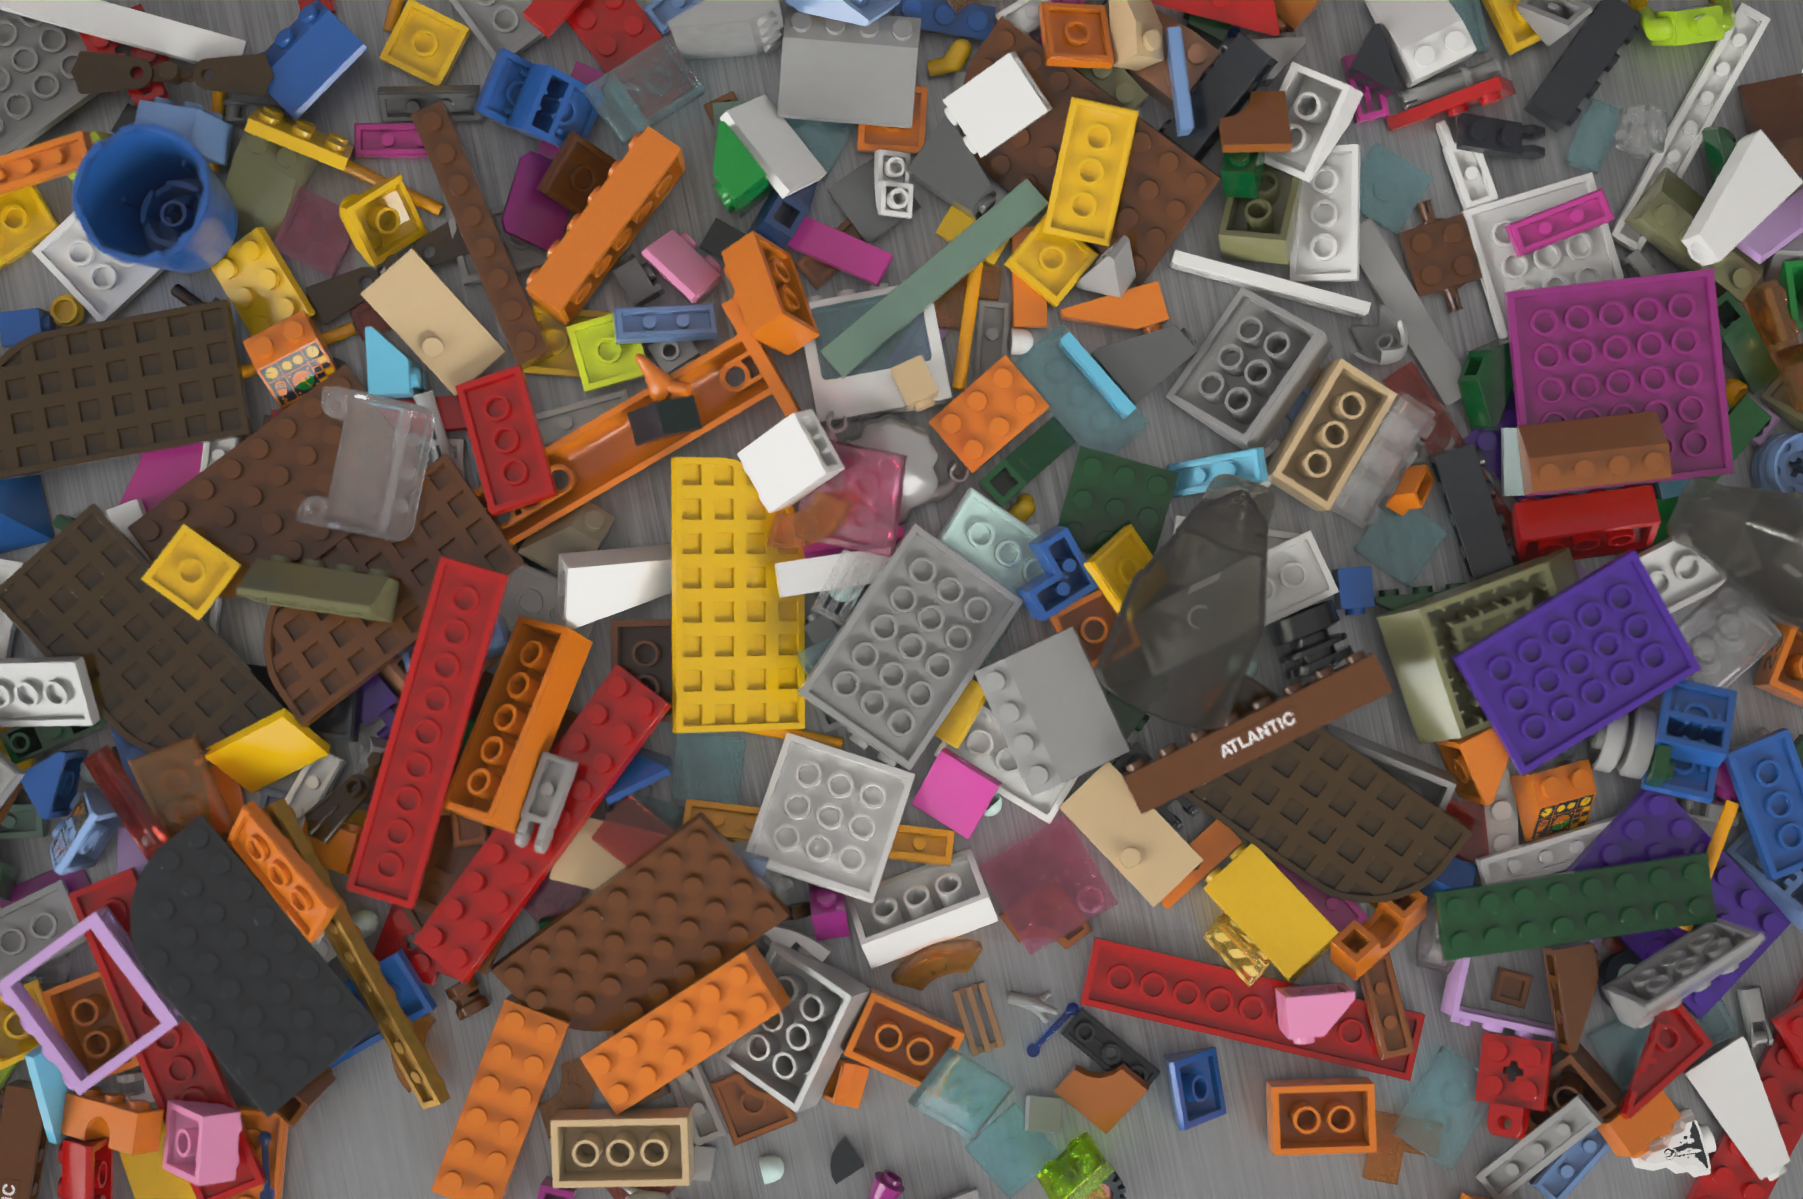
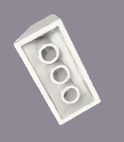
M971 848L952 854L950 867L926 864L881 881L873 904L845 895L861 947L871 969L998 921Z

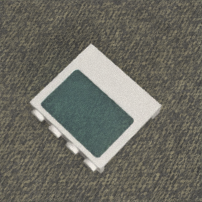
M880 283L879 287L871 285L869 286V291L856 293L855 289H847L837 292L836 297L823 299L820 295L806 297L820 336L804 345L817 418L823 428L827 426L825 418L830 411H834V416L830 423L832 425H839L842 422L843 416L846 417L847 423L881 417L886 413L893 415L914 411L915 408L907 411L891 376L890 368L921 354L939 391L938 397L933 399L935 404L931 407L946 405L952 402L934 303L842 379L820 354V351L899 285L889 287L888 283Z

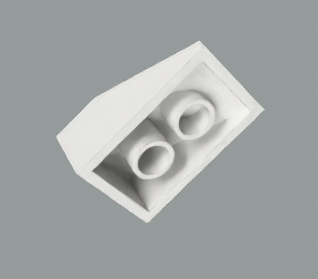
M1364 0L1375 23H1380L1388 50L1407 88L1468 60L1477 51L1463 20L1448 0Z
M1292 62L1279 90L1285 91L1292 137L1291 152H1265L1264 163L1310 183L1349 126L1364 93L1346 83Z

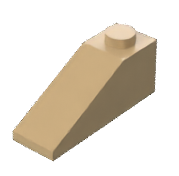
M1109 0L1110 36L1114 58L1113 67L1139 71L1163 61V28L1151 0Z

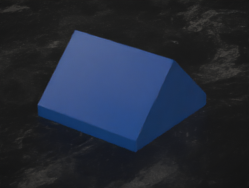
M89 750L59 751L24 771L25 775L20 782L41 818L49 820L70 815L72 811L70 804L77 795L81 781L79 773L81 771L80 764L87 759Z
M1216 1047L1164 1054L1174 1121L1179 1130H1188L1227 1114Z

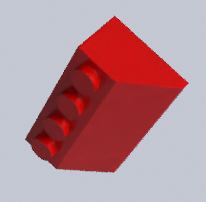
M1640 484L1626 485L1621 489L1609 491L1599 488L1593 489L1587 494L1572 495L1571 493H1561L1549 499L1525 498L1518 503H1514L1511 514L1512 546L1517 557V562L1514 563V566L1565 547H1569L1573 560L1622 554L1630 549L1638 552L1652 547L1661 523L1653 486H1641Z
M70 1136L63 1139V1143L60 1144L58 1149V1162L62 1164V1177L59 1178L57 1185L59 1198L113 1199L114 1149L108 1148L109 1137L85 1141Z

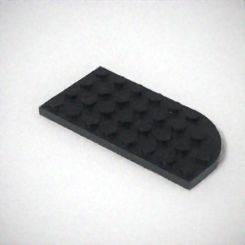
M202 814L152 855L138 879L131 904V937L137 958L148 976L267 1118H269L379 1024Z

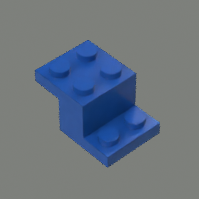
M499 48L473 110L529 139L545 141L560 149L570 131L576 132L586 140L588 139L606 95L550 65L535 64L505 48Z
M1682 680L1663 691L1660 712L1657 715V733L1654 748L1658 744L1672 747L1670 758L1675 759V767L1671 779H1666L1659 788L1645 785L1646 770L1642 777L1640 789L1710 804L1714 797L1718 767L1728 756L1738 691L1688 680Z

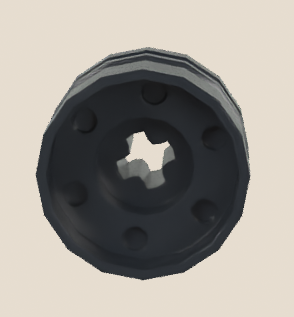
M1332 599L1299 610L1265 626L1273 646L1290 645L1291 650L1279 658L1280 664L1293 660L1297 662L1296 665L1284 671L1287 679L1313 676V673L1329 665H1332V667L1337 666L1345 657L1354 653L1351 645L1337 649L1334 647V644L1346 639L1347 635L1345 632L1331 635L1328 632L1329 627L1340 621Z

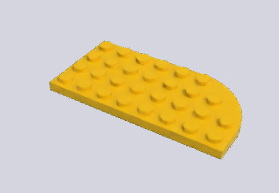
M672 457V732L696 733L805 729V698L797 693L805 681V628L803 627L805 626V594L780 598L775 571L776 563L805 559L802 544L804 542L803 531L793 506H790L789 508L769 513L766 506L760 501L759 493L750 477L745 473L743 464L740 461L729 458Z

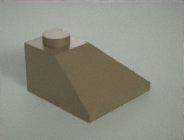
M586 502L528 536L518 553L558 575V555L562 553L600 550L611 531L616 517L594 504Z

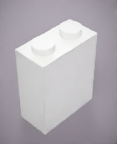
M1015 51L1008 53L943 100L947 106L944 109L947 118L954 126L959 124L966 135L963 137V141L967 148L974 155L978 153L980 157L986 156L1053 109Z
M813 409L792 413L737 453L745 473L752 480L759 493L760 501L766 506L769 513L789 508L845 469Z

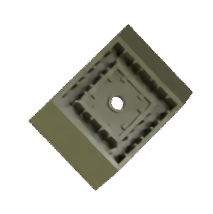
M1569 547L1556 550L1376 616L1419 744L1462 738L1492 727L1452 656L1580 580Z

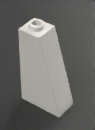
M1762 130L1746 135L1738 141L1681 240L1688 248L1690 257L1700 263L1702 267L1721 261L1803 183Z
M672 544L562 553L558 555L556 616L564 627L575 629L672 593Z
M1740 1036L1684 1072V1074L1758 1178L1762 1180L1767 1177L1772 1181L1787 1171L1784 1165L1790 1162V1158L1748 1043L1743 1036Z

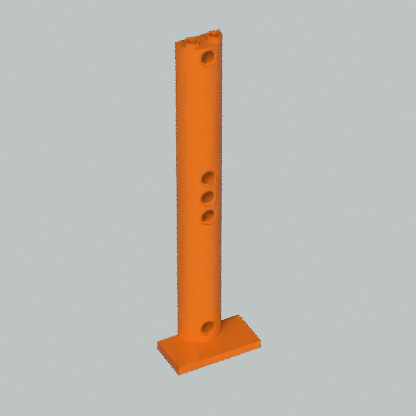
M734 298L721 305L738 335L670 374L674 381L691 384L692 390L690 395L695 397L703 429L636 446L627 413L656 402L649 396L648 388L545 447L553 478H555L558 472L565 471L568 474L569 482L564 489L560 490L556 487L558 496L540 501L532 507L528 505L510 511V518L506 523L502 524L497 519V516H492L512 545H515L771 394L775 397L786 418L792 413L802 411L763 342L756 338H751L746 333L743 327V314L735 303ZM739 368L744 371L745 380L737 387L731 386L728 380L729 374L732 370ZM672 394V396H671L670 399L679 398V397H685V396H679V395H673V394ZM481 485L475 488L474 491L489 511Z

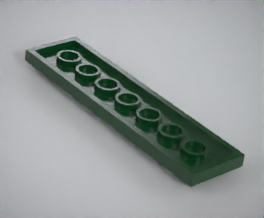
M1704 852L1433 891L1442 959L1445 961L1717 921L1708 855Z

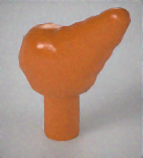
M639 353L636 354V363L645 377L648 385V394L654 401L668 400L672 394L685 397L690 396L692 390L690 383L674 381L666 371L656 366L646 356Z

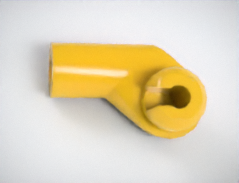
M958 39L950 46L944 57L928 60L927 65L930 76L934 77L962 70L972 54L971 43L965 39Z
M1028 493L1020 494L1017 497V502L1006 511L1025 523L1035 512L1034 497Z

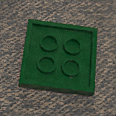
M1080 445L1057 526L1068 528L1080 551L1094 555L1120 529L1131 524L1154 557L1178 472Z

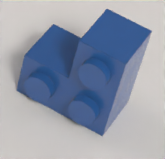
M1054 526L1028 542L1044 572L1016 589V591L1024 601L1023 603L1033 619L1044 622L1099 587L1083 565L1086 559L1067 527Z

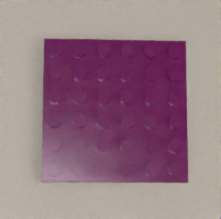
M1714 269L1504 293L1518 426L1656 411L1669 443L1672 478L1525 494V496L1734 474Z

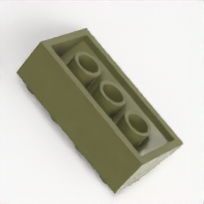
M1664 168L1624 222L1637 233L1644 236L1649 243L1684 272L1714 269L1716 295L1729 290L1738 303H1742L1762 277L1765 261L1758 264L1737 247L1731 250L1721 261L1704 267L1694 261L1688 253V248L1681 240L1705 199L1669 168Z
M270 554L269 560L259 558L255 560L238 585L236 594L266 605L393 623L400 582L390 578V572L384 570L369 569L368 574L356 573L357 568L354 566L336 564L335 569L323 568L324 563L320 561L303 559L301 565L291 563V558Z

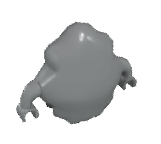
M830 411L826 415L827 426L824 431L845 468L839 472L841 478L834 491L835 499L844 508L851 526L859 532L906 524L911 517L914 507L929 501H941L948 498L957 490L960 483L969 477V469L964 466L963 472L960 475L953 474V470L956 467V461L953 460L947 466L949 479L939 483L933 469L938 453L930 442L928 434L924 428L914 425L905 419L886 413L878 419L867 420L861 425L857 435L848 437L841 443L837 438V433L846 429V417L843 416L842 422L834 426L830 424L834 411Z

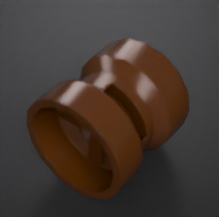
M473 975L468 983L459 982L444 990L448 999L454 1001L457 1007L455 1012L460 1021L490 1006L487 997L482 995L478 989L480 983L476 975Z

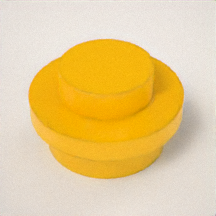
M60 295L50 306V316L53 317L54 323L60 327L78 326L84 319L85 307L73 295Z

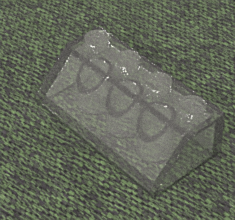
M1398 391L1396 393L1395 400L1330 509L1362 529L1367 524L1373 526L1382 512V508L1378 507L1385 495L1388 497L1392 496L1400 483V479L1396 478L1403 466L1406 468L1410 467L1419 452L1415 449L1421 437L1427 439L1437 423L1433 420L1436 412L1406 392Z
M1729 579L1677 624L1701 667L1699 671L1684 680L1727 688L1783 638L1782 633L1755 600ZM1663 692L1650 699L1659 709Z

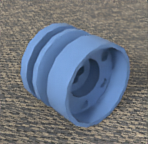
M1786 432L1772 435L1762 447L1757 448L1753 455L1751 464L1753 482L1758 490L1770 500L1782 503H1803V432ZM1788 462H1789V466H1790L1791 468H1794L1792 473H1791V469L1787 467Z

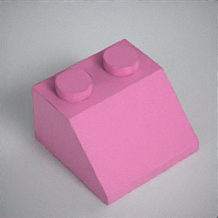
M672 229L646 247L641 254L647 263L690 304H702L724 281L719 273L723 268L710 255L703 258L694 250L698 244L683 231L679 236Z
M1343 982L1275 988L1278 1028L1288 1039H1294L1295 1044L1314 1043V1037H1324L1355 1000V992Z
M180 1100L168 1101L162 1169L197 1186L235 1180L236 1167L239 1164L238 1140L242 1128L241 1112L224 1104Z

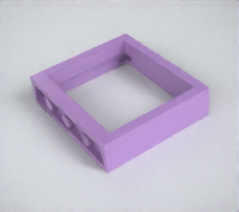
M108 906L95 911L0 981V996L4 1003L14 1008L21 1018L20 1022L24 1030L34 1035L41 1045V1051L45 1058L55 1063L62 1073L65 1085L71 1090H75L78 1096L184 1020V1017L144 971L137 958L131 937ZM90 929L161 1023L91 1075L20 982L21 979Z
M1602 938L1586 941L1593 943L1598 953L1600 952ZM1470 958L1450 961L1440 1011L1450 1015L1451 1022L1466 1026L1471 1025V1020L1483 1023L1482 1028L1499 1033L1503 1032V1027L1515 1030L1514 1035L1527 1039H1535V1034L1547 1036V1042L1557 1045L1554 1024L1461 1005Z

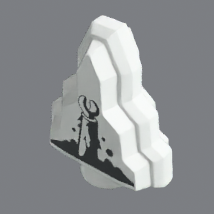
M1691 1108L1684 1109L1679 1112L1682 1117L1673 1123L1674 1129L1661 1138H1655L1648 1144L1650 1149L1638 1158L1631 1157L1633 1166L1652 1171L1667 1167L1675 1174L1689 1172L1693 1177L1708 1175L1711 1169L1708 1153L1716 1151L1713 1134L1706 1124L1698 1125Z

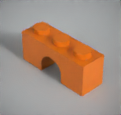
M1417 891L1399 899L1378 902L1376 910L1364 924L1361 925L1354 920L1331 940L1330 960L1356 982L1426 918L1428 898L1420 891Z
M92 1086L79 1096L76 1092L66 1093L61 1134L84 1141L109 1137L108 1148L130 1155L159 1151L164 1110L151 1107L150 1101L142 1099L127 1100L126 1095L123 1093H102L101 1087Z

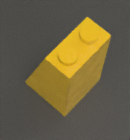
M1252 843L1248 847L1242 844L1230 855L1229 858L1232 860L1230 864L1223 870L1217 867L1206 877L1207 885L1203 889L1289 983H1294L1331 948V940L1339 932L1258 847Z

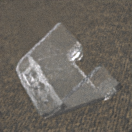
M323 386L321 395L322 410L327 416L344 421L329 496L328 498L321 496L305 498L298 507L296 521L392 541L405 540L411 535L415 525L435 428L433 413L428 408L417 404L338 386Z

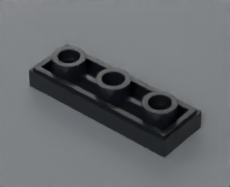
M1082 1006L1060 1032L1107 1072L1113 1071L1122 1064H1125L1149 1085L1152 1084L1161 1072ZM1108 1048H1115L1117 1050L1114 1057L1108 1058L1105 1056Z

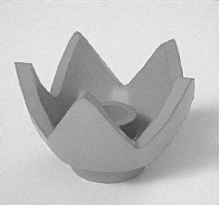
M1383 304L1380 306L1378 325L1351 326L1354 337L1362 350L1355 351L1352 355L1369 364L1388 365L1396 363L1403 358L1407 351L1409 335L1405 321Z

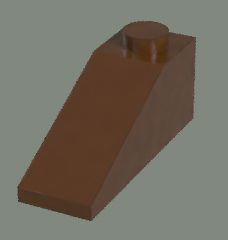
M1586 941L1542 947L1557 1048L1569 1053L1577 1052L1599 979L1597 969L1600 967L1599 953L1593 943Z

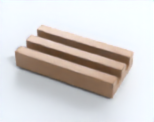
M981 981L952 990L972 1057L983 1052H990L995 1048L1005 1047L985 982ZM980 990L995 1041L989 1042L974 991ZM964 994L968 996L982 1040V1045L976 1046L961 999V995Z

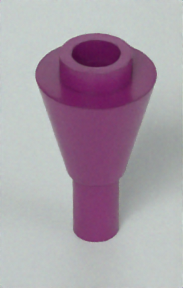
M889 1170L876 1172L868 1199H897L905 1190L901 1183L902 1179L896 1173Z

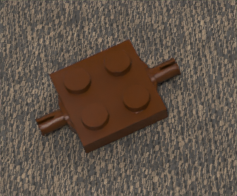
M1431 200L1419 202L1416 205L1418 206L1423 223L1416 228L1397 234L1413 288L1419 298L1430 294H1444L1449 313L1459 311L1464 308L1461 304L1458 289L1467 283L1483 278L1464 214L1447 219L1435 218Z

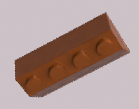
M1656 411L1517 426L1524 494L1672 478L1669 443Z

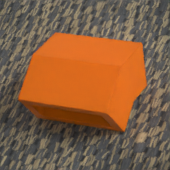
M1428 465L1408 466L1399 476L1385 506L1402 517L1410 509L1422 508L1435 481Z
M839 1058L822 1098L833 1104L859 1109L870 1067L855 1060Z

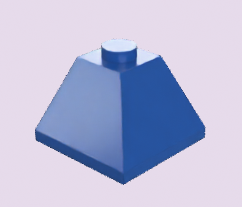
M34 475L0 480V554L50 542L55 537L41 476Z
M641 747L606 794L605 798L608 804L670 775L673 764L670 756Z

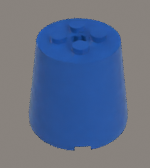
M141 123L118 128L119 132L111 135L104 141H97L82 159L75 175L72 203L75 217L79 220L86 238L98 250L123 262L179 273H194L205 270L219 262L226 255L237 233V209L227 189L189 140L170 128L156 124Z

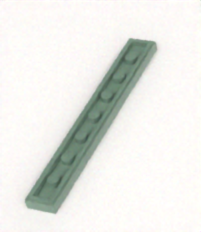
M1026 178L823 348L820 354L843 379L1045 210L1049 203Z

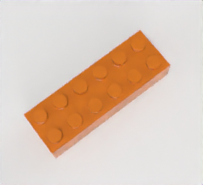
M647 126L643 133L638 132L632 138L628 146L629 152L622 160L617 159L608 172L609 178L602 187L597 186L588 198L589 205L582 214L577 213L568 224V233L561 241L556 240L548 250L546 262L541 268L536 267L526 281L528 286L525 289L534 305L564 327L572 324L687 170L682 149L650 126Z
M523 616L518 617L451 780L442 806L443 808L466 819L514 834L517 833L522 819L520 814L542 753L550 751L593 644L592 641L568 627Z
M753 944L672 998L582 1055L580 1059L617 1116L776 1015L792 1001L757 946Z
M512 993L504 1000L432 1186V1192L450 1199L505 1198L570 1030L568 1028L570 1021L531 1009L523 1005Z

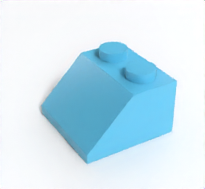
M365 327L369 396L379 401L413 399L412 396L427 391V374L425 371H421V366L386 335L373 327Z

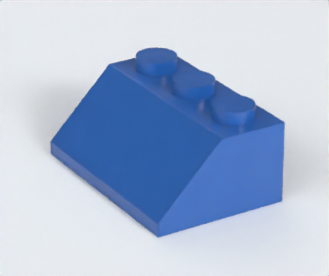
M315 0L300 11L298 18L289 28H285L277 34L275 42L265 52L259 53L267 55L270 67L275 75L267 93L297 120L367 47L319 0Z

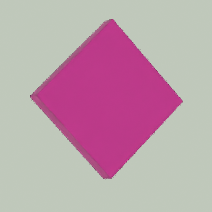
M944 747L911 804L966 839H969L1002 782Z

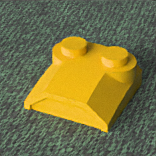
M398 173L361 194L354 193L346 196L340 204V218L355 248L367 263L374 267L384 262L387 257L395 255L429 233L428 229L424 227L402 181V175Z
M38 979L24 984L25 989L51 1022L41 994L43 989ZM1 996L0 1070L24 1060L26 1054L40 1045L34 1035L24 1030L19 1015L13 1007L4 1003Z

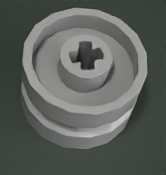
M1640 705L1590 735L1587 759L1590 761L1591 769L1610 773L1617 767L1619 775L1641 779L1649 766L1656 740L1657 712L1655 707Z

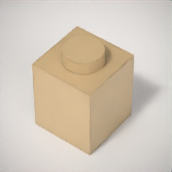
M922 354L890 368L891 376L907 411L915 408L916 412H919L935 404L933 399L938 397L939 391Z

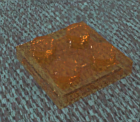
M1777 279L1753 287L1743 302L1768 352L1772 353L1798 344V326L1795 320L1789 316L1786 308L1787 295L1784 288L1778 285Z

